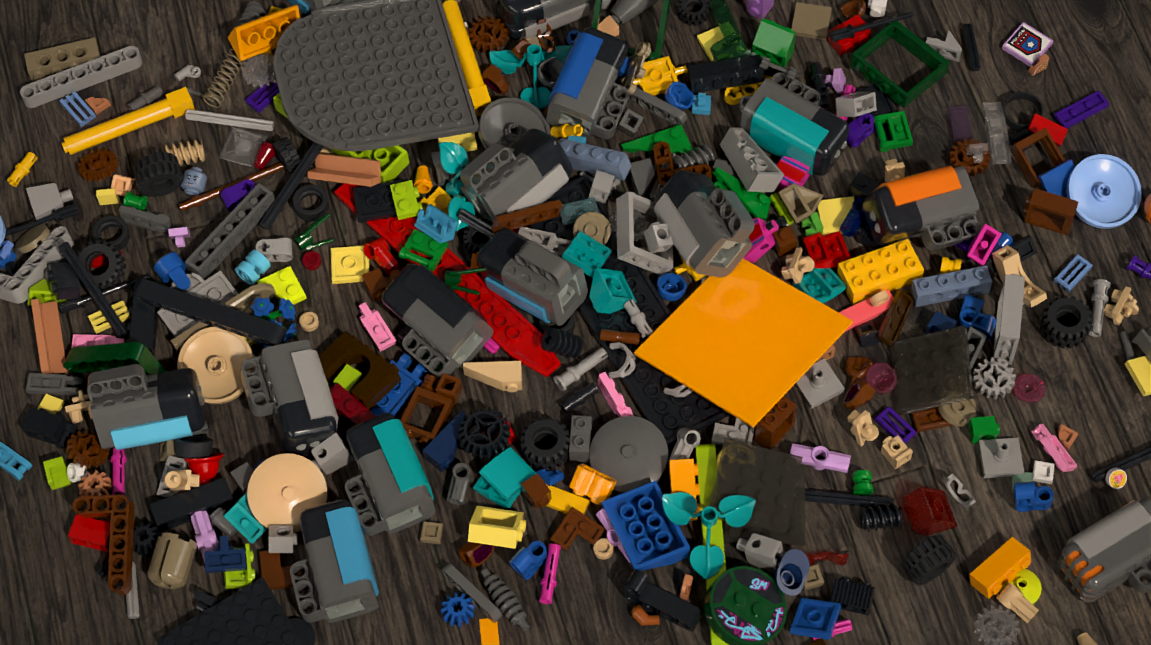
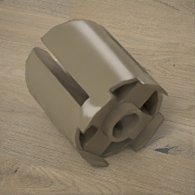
M163 533L162 537L158 535L147 572L150 581L165 589H180L184 587L187 583L197 548L195 541L192 539L189 542L178 538V534Z

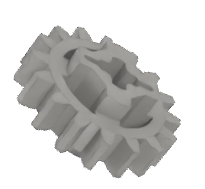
M991 357L990 362L984 359L983 365L981 363L977 364V369H974L972 382H975V389H981L980 395L985 392L987 393V398L993 395L994 399H997L998 395L1004 398L1006 393H1011L1015 385L1016 375L1012 374L1013 368H1007L1008 362L1002 364L1001 358L996 362Z

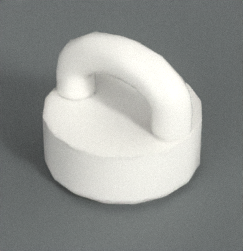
M79 462L76 464L70 463L67 467L68 479L71 482H81V477L87 478L86 466L80 467Z

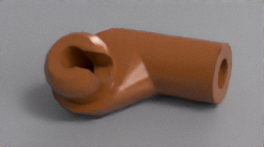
M635 605L632 608V617L640 625H660L659 614L648 615L640 605Z

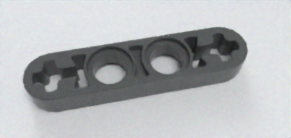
M637 87L632 95L629 94L628 101L676 126L680 124L683 126L688 118L682 110Z
M447 563L441 569L445 578L462 594H466V598H471L472 604L490 621L496 623L503 616L500 610L452 564Z

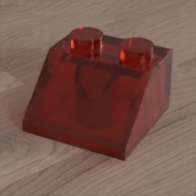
M919 487L903 498L905 510L910 516L912 528L916 534L931 535L958 526L944 491Z

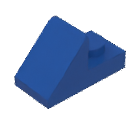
M9 240L3 241L0 247V268L7 270L5 265L14 262L17 257L11 251L14 244Z

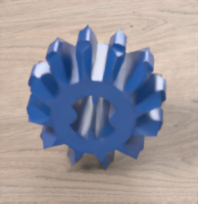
M455 592L454 598L447 595V602H442L443 609L440 610L441 615L444 616V622L450 621L451 627L457 623L458 627L461 628L462 622L468 625V618H474L473 611L475 610V605H472V599H466V594L464 593L458 597V594Z

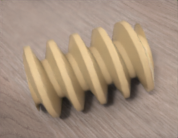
M194 140L192 146L187 141L186 147L183 146L182 142H179V148H176L174 143L171 149L165 145V152L175 155L180 166L183 165V160L187 165L190 164L191 159L194 163H197L198 158L201 162L205 161L202 140L201 144Z

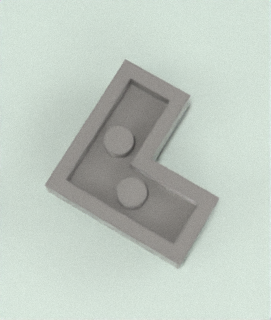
M737 417L735 426L715 423L711 444L722 446L736 444L750 450L755 426L753 428Z

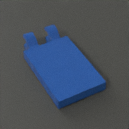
M406 353L401 356L397 363L391 360L389 364L393 363L398 367L401 381L370 411L375 416L390 413L396 417L412 398L416 387L421 386L422 380L420 379L426 375V367L419 363L412 373L407 371L405 368L411 365L412 360H410L411 357Z

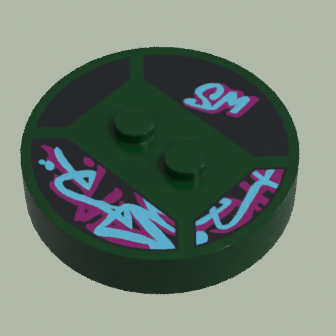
M739 566L726 570L710 585L705 596L704 608L707 621L713 632L729 645H766L779 634L786 621L787 605L783 592L779 589L774 579L765 572L753 567Z

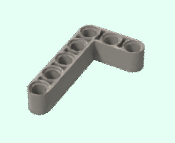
M60 226L55 228L13 277L0 273V299L17 304L23 303L28 299L29 288L45 278V271L48 270L49 264L59 263L64 257L58 246L63 242H68L73 247L74 242L66 227Z

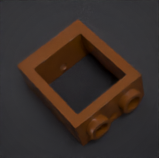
M1046 128L1015 143L1010 148L1012 155L1031 187L1037 184L1039 187L1042 185L1022 150L1040 141L1054 166L1065 161Z
M1034 188L1033 194H1028L1023 211V215H1026L1024 223L1068 236L1079 201Z
M417 386L400 420L409 439H415L422 445L427 446L445 428L454 409L453 399ZM418 402L442 411L431 433L408 425Z
M785 396L773 406L774 413L770 410L756 424L755 442L768 452H771L795 424L797 405Z

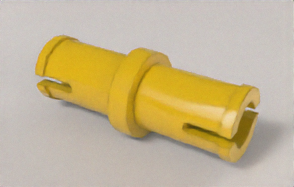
M563 124L562 126H553L550 133L556 138L563 137L567 139L568 136H581L583 128L580 124Z
M28 152L24 159L17 163L14 172L7 179L10 185L17 187L21 179L28 175L29 169L38 159L35 157V154Z

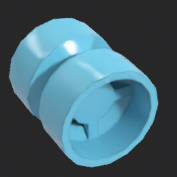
M252 250L246 256V261H242L235 268L237 275L249 285H254L260 278V274H264L271 266L268 259L257 250Z

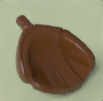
M851 0L840 6L842 15L849 19L857 14L862 17L866 10L865 2L868 0Z
M866 357L846 358L845 370L852 378L849 389L857 379L861 380L870 372L873 367L872 360Z

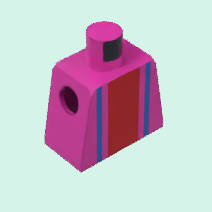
M783 156L778 164L774 163L784 174L776 187L779 192L793 183L803 186L810 176L808 174L810 167L793 158Z
M760 218L753 219L754 230L749 235L752 247L744 256L745 260L755 263L775 245L772 233L777 231L779 227L774 220L767 222Z

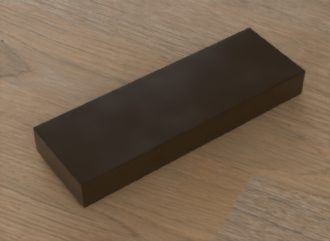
M902 289L897 290L876 336L889 348L894 347L915 301Z

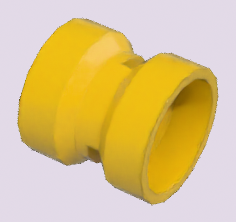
M942 257L940 274L960 271L962 259L950 260L948 257Z

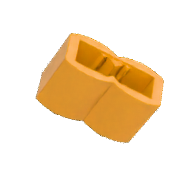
M580 464L569 487L573 489L575 494L579 496L587 495L591 498V502L601 505L602 501L610 499L617 480L600 473L592 467Z

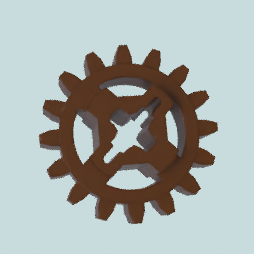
M484 16V20L478 18V23L473 22V28H469L471 45L476 46L477 51L481 48L483 53L486 50L493 51V49L499 51V46L504 47L505 41H508V29L505 28L504 23H501V19L495 21L494 16L491 19Z
M965 138L963 143L957 141L956 146H952L949 155L950 165H954L953 168L963 166L968 176L969 173H972L976 177L977 172L983 174V169L987 170L990 162V151H986V145L980 146L981 141L974 143V139L971 138L970 142H967Z
M98 148L97 152L91 150V154H84L85 158H80L81 163L78 164L80 175L83 176L84 180L88 179L89 182H92L94 179L96 182H99L101 178L106 180V176L112 177V172H117L116 167H119L116 154L112 150L108 152L107 148L103 151Z
M85 430V433L82 434L78 431L77 435L72 434L71 438L67 441L66 453H69L68 459L73 458V464L79 462L80 467L87 465L88 469H90L91 465H94L97 468L99 463L103 465L108 458L109 449L102 450L99 438L95 436V432L89 434Z

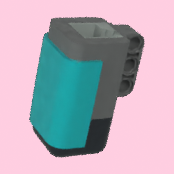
M779 72L774 74L771 79L766 78L745 105L742 111L740 128H743L760 148L780 159L783 156H787L810 167L809 175L813 173L819 176L826 175L847 146L850 131L848 122L819 106V92L796 79L786 78L787 74Z
M383 413L348 429L346 439L360 475L347 480L345 490L352 507L357 511L364 534L372 536L382 531H388V534H393L431 518L436 513L432 490L402 422L396 419L393 414ZM359 488L357 492H351L352 489ZM360 505H367L363 509H358ZM369 521H373V522H374V523H373L372 525H370V526H366V525H365V524H366L367 522H369Z

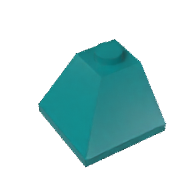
M602 268L594 270L589 297L593 303V308L598 313L611 314L624 309L623 305L627 301L631 303L633 299L635 303L637 302L622 271Z

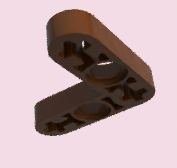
M664 141L655 144L653 151L661 188L666 184L665 180L670 179L678 170L700 174L705 171V174L712 179V170L707 164L674 170L669 144ZM661 149H664V155H665V156H663V157L661 156V153H660V152H661ZM663 163L670 164L666 169L660 168V165Z

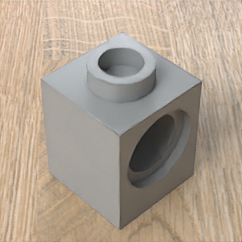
M597 170L588 198L606 204L615 176Z
M652 223L643 232L650 253L664 252L674 245L668 233L667 223Z
M269 525V553H293V545H297V533H293V525Z

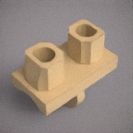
M896 159L885 162V183L905 177V165L903 162L898 163Z
M801 247L796 248L794 254L786 256L787 266L782 267L781 272L785 280L793 279L795 284L801 283L804 272L812 271L815 263L809 256H802Z
M1125 287L1123 291L1114 289L1111 299L1112 302L1117 304H1106L1104 308L1105 316L1112 318L1115 325H1120L1124 316L1130 317V315H1136L1139 312V307L1136 305L1137 300L1133 299V296L1130 294V287Z
M78 390L79 396L72 398L73 403H80L65 406L66 413L69 414L74 424L83 421V411L89 410L90 419H92L90 401H86L89 400V395H84L83 390Z
M854 410L847 417L848 422L853 425L850 429L851 433L855 435L857 444L861 447L864 445L865 440L873 441L878 437V428L872 424L868 411L865 410L861 414Z
M175 470L167 472L164 475L163 481L165 486L170 488V491L190 490V487H199L200 476L191 474V470Z

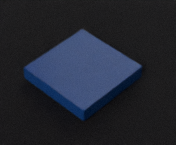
M1068 159L1038 175L1044 191L1067 198V181L1070 173L1075 168L1072 159Z
M801 598L790 627L791 634L830 640L841 610L840 603Z

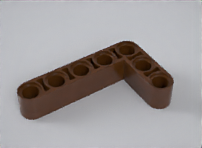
M124 495L77 497L73 501L72 508L74 512L83 518L111 517L108 587L116 594L124 596L130 592L132 587L134 503ZM107 502L106 508L100 511V506ZM126 502V507L120 510L121 503ZM87 503V508L81 511L82 505ZM125 521V527L119 530L120 523ZM125 541L124 547L118 549L119 543ZM124 561V566L121 569H117L118 563ZM123 580V586L117 589V583Z

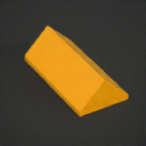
M296 4L234 27L228 36V40L238 59L243 61L277 48V43L284 31L300 18L299 7Z

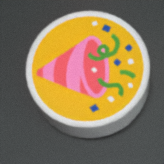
M1112 468L1106 474V483L1112 488L1119 489L1127 481L1126 473L1119 468Z

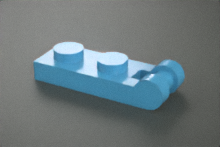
M0 442V467L20 481L24 477V472L26 470L29 471L33 465ZM16 463H19L20 466L15 469L14 466Z

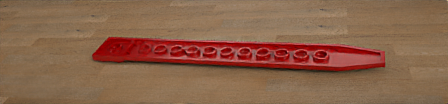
M344 183L334 191V194L357 215L353 188L361 187L362 185ZM398 217L365 222L398 253L405 246L414 229L422 232L414 226L417 222L415 217L398 220ZM447 248L435 271L431 272L445 282L446 271H461L471 268ZM413 250L410 251V252H412V253H414V254H417V255H419V256H421V257H424V258H426V259H429V260L433 259V258H430V257H428V256H425V255H423V254H421V253H418V252H416V251H413ZM405 259V260H407L410 264H411V263H414V264H417V265H421V264L416 263V262H414V261H411V260H409V259ZM476 273L462 275V283L458 284V286L479 291L480 294L475 295L459 290L454 291L486 318V323L494 330L491 339L516 361H521V364L545 377H548L561 366L554 353L544 351L541 348L540 340L542 334L505 299L490 290L486 282Z

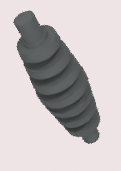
M488 568L484 569L481 572L485 578L484 585L488 588V593L492 595L491 598L495 602L496 607L500 608L503 614H506L505 616L508 620L512 619L511 623L513 625H519L523 631L528 630L530 626L525 620L527 615L519 604L518 598H515V593L510 591L511 589L505 585L503 580H499L500 577L497 574L492 575Z

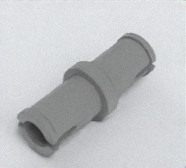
M633 299L631 303L627 301L623 307L631 317V323L637 327L641 337L645 338L652 334L653 331L645 320V314L640 312Z

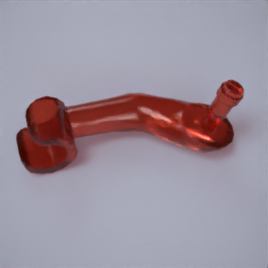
M824 551L813 555L809 553L806 556L809 559L810 566L815 565L814 561L829 560L843 566L847 563L846 558L849 557V554L845 553L842 555Z

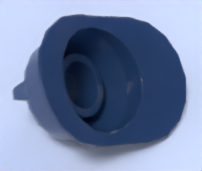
M798 549L787 551L782 557L779 567L774 572L773 579L785 595L796 596L802 591L810 568L809 559L806 554Z

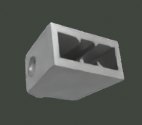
M56 183L26 188L36 220L52 215L53 209L64 208L63 203L74 200L70 189L59 192Z
M334 433L311 450L315 458L312 462L319 469H322L326 475L354 461L346 444L337 433Z
M755 533L751 535L749 540L740 538L736 547L745 552L746 559L750 564L772 574L779 567L784 556L781 541Z

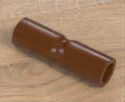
M601 329L600 340L639 345L640 333Z

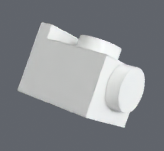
M869 0L868 8H871L870 15L884 18L888 0Z

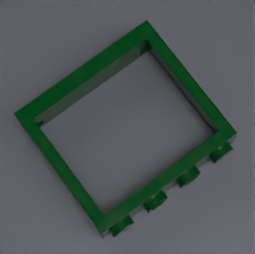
M596 0L592 28L597 30L602 0ZM663 0L656 51L651 50L650 55L646 58L648 60L662 57L671 0ZM628 46V56L635 55L636 47Z
M898 21L889 24L852 54L850 66L854 70L862 74L869 82L876 85L883 93H886L895 103L903 108L947 74L950 61ZM891 38L934 70L908 92H905L865 60Z

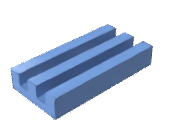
M73 91L71 96L67 95L65 100L61 99L59 101L79 126L82 127L96 118V116L80 96ZM74 99H75V100L82 106V108L90 115L89 117H88V116L81 110V108L74 102ZM69 102L77 110V112L84 118L83 121L68 106Z
M1077 254L1054 278L1053 282L1060 284V287H1064L1066 292L1069 293L1090 271L1093 265ZM1079 260L1081 263H1080V264L1067 276V278L1063 281V280H1062V277H1063V276L1077 263V261ZM1085 265L1086 267L1078 274V276L1070 284H1067L1076 275V273Z

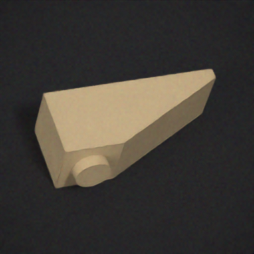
M521 361L463 363L464 375L502 391L516 392L522 390Z

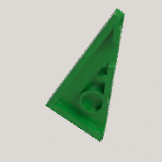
M681 124L621 144L622 151L630 153L648 151V154H654L653 148L655 144L663 141L669 144L671 153L675 155L676 153H687L690 149L693 150ZM661 149V155L664 154V149Z
M716 167L712 172L720 183L724 181L731 191L737 194L748 213H752L756 218L766 221L771 198L761 192H748L741 180Z

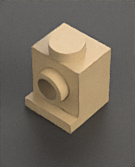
M898 435L894 438L889 436L882 442L881 453L895 470L911 460L913 451L906 446Z

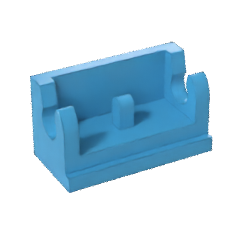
M432 204L427 205L424 216V210L420 209L417 222L414 225L416 228L439 243L454 239L457 225L455 219L449 217Z

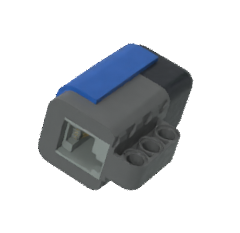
M591 27L584 29L582 33L577 35L550 94L546 117L550 125L580 124L583 128L581 136L586 137V139H590L593 135L602 139L613 137L627 106L630 94L627 88L616 84L628 51L626 41Z

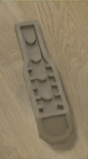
M260 283L250 286L224 303L223 306L251 314V306L255 304L256 298L271 299L275 296L276 292L271 284ZM198 322L171 340L175 351L179 355L183 345L192 335L213 326Z

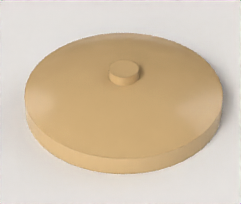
M209 327L198 331L185 342L178 357L177 369H194L198 376L205 403L223 404L236 399L245 392L241 380V365L244 360L254 358V354L249 343L242 336L216 327Z
M279 454L266 459L254 470L247 487V501L253 516L264 527L269 529V525H293V533L301 531L299 515L303 510L326 503L327 485L320 469L309 459L296 454Z

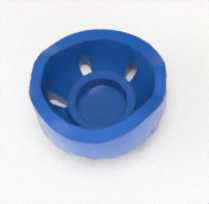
M673 82L665 90V100L668 104L682 111L691 107L694 95L684 83Z
M666 273L658 278L657 291L664 300L677 301L683 297L687 288V282L683 277L674 273Z

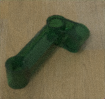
M712 0L710 7L724 36L722 40L714 43L710 48L714 61L742 56L747 51V46L725 0Z

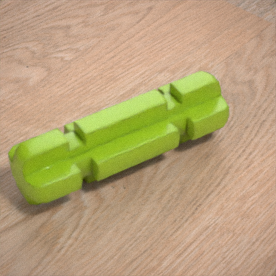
M779 193L771 194V203L775 205L774 208L779 216L786 218L788 226L793 224L794 218L789 214L790 211L784 201L781 200Z

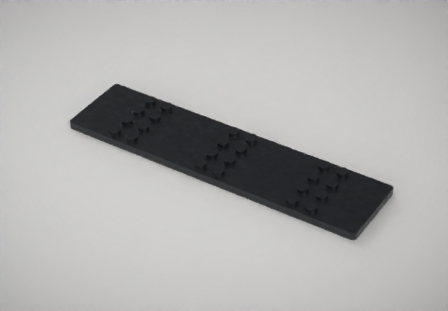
M582 176L563 185L544 202L561 201L563 206L558 217L528 225L529 228L555 233L557 238L573 241L575 238L573 227L576 220L582 214L597 212L604 215L611 226V235L605 246L613 251L601 268L622 271L637 301V307L641 313L645 314V320L654 332L671 315L669 309L643 268L617 258V226L601 202L588 198L591 185L586 177ZM587 275L585 280L588 294L578 308L600 345L607 352L614 368L618 371L626 361V351L620 348L611 349L609 347V344L617 342L600 340L601 329L619 332H640L631 323V317L625 308L611 314L598 313L593 308V303L589 297L593 278ZM640 334L639 345L623 344L634 354L649 336L642 338ZM636 355V367L633 372L624 378L620 377L645 419L653 423L662 432L667 446L677 442V433L683 427H688L698 432L730 416L729 412L695 391L685 397L665 394V388L675 389L681 386L682 383ZM685 387L683 390L680 391V393L687 390L688 387Z

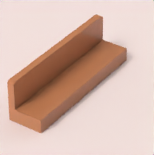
M319 153L315 159L316 168L307 171L308 179L369 187L381 182L379 160Z
M39 299L31 300L42 374H65L68 370L63 366L66 357L58 303L53 301L41 304Z

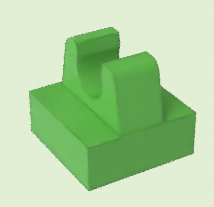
M814 212L809 218L802 221V228L810 227V229L805 230V236H811L820 232L823 235L824 227L817 212Z

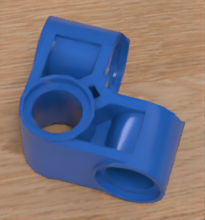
M966 294L957 323L958 329L962 332L972 327L986 335L985 340L990 339L997 320L991 315L980 313L985 300Z
M1035 482L1014 483L1015 509L1017 511L1048 510L1052 506L1054 493L1051 488L1047 486L1036 487ZM1046 496L1048 500H1041L1039 497Z
M534 541L527 548L522 547L509 560L511 568L523 579H530L537 569L546 562V546L541 541ZM536 550L543 551L539 556L533 555Z

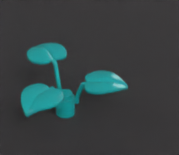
M532 44L528 46L527 53H524L522 60L511 50L490 51L489 56L491 64L501 68L504 74L514 73L516 67H521L527 59L529 65L533 66L534 88L524 89L521 92V99L542 110L549 103L551 93L546 87L537 88V65L541 60L543 62L551 57L560 60L564 64L572 46H556L555 51L545 53L539 45Z
M442 142L438 144L442 168L447 173H457L454 178H451V182L447 183L445 189L449 196H453L448 205V216L457 221L455 231L469 226L457 218L461 209H465L475 215L473 205L470 202H465L466 198L461 196L463 194L461 187L464 185L462 180H457L463 170L462 167L468 163V155L462 146L453 142Z
M684 492L663 494V509L667 518L672 523L686 525L689 523L690 517L697 518L701 516L702 524L707 527L706 547L700 545L691 551L690 564L704 579L715 576L723 565L724 555L720 547H710L711 527L717 523L718 517H725L726 523L732 527L746 525L752 516L756 502L755 499L743 495H732L721 500L719 503L720 512L714 507L708 506L699 511V513L694 514L697 510V502L692 495Z

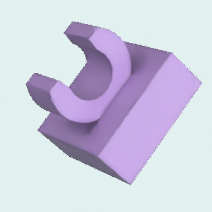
M841 68L834 69L833 75H826L825 83H828L827 87L829 89L834 88L837 94H843L846 77Z
M188 227L168 229L169 237L175 239L176 246L185 247L184 238L190 237Z

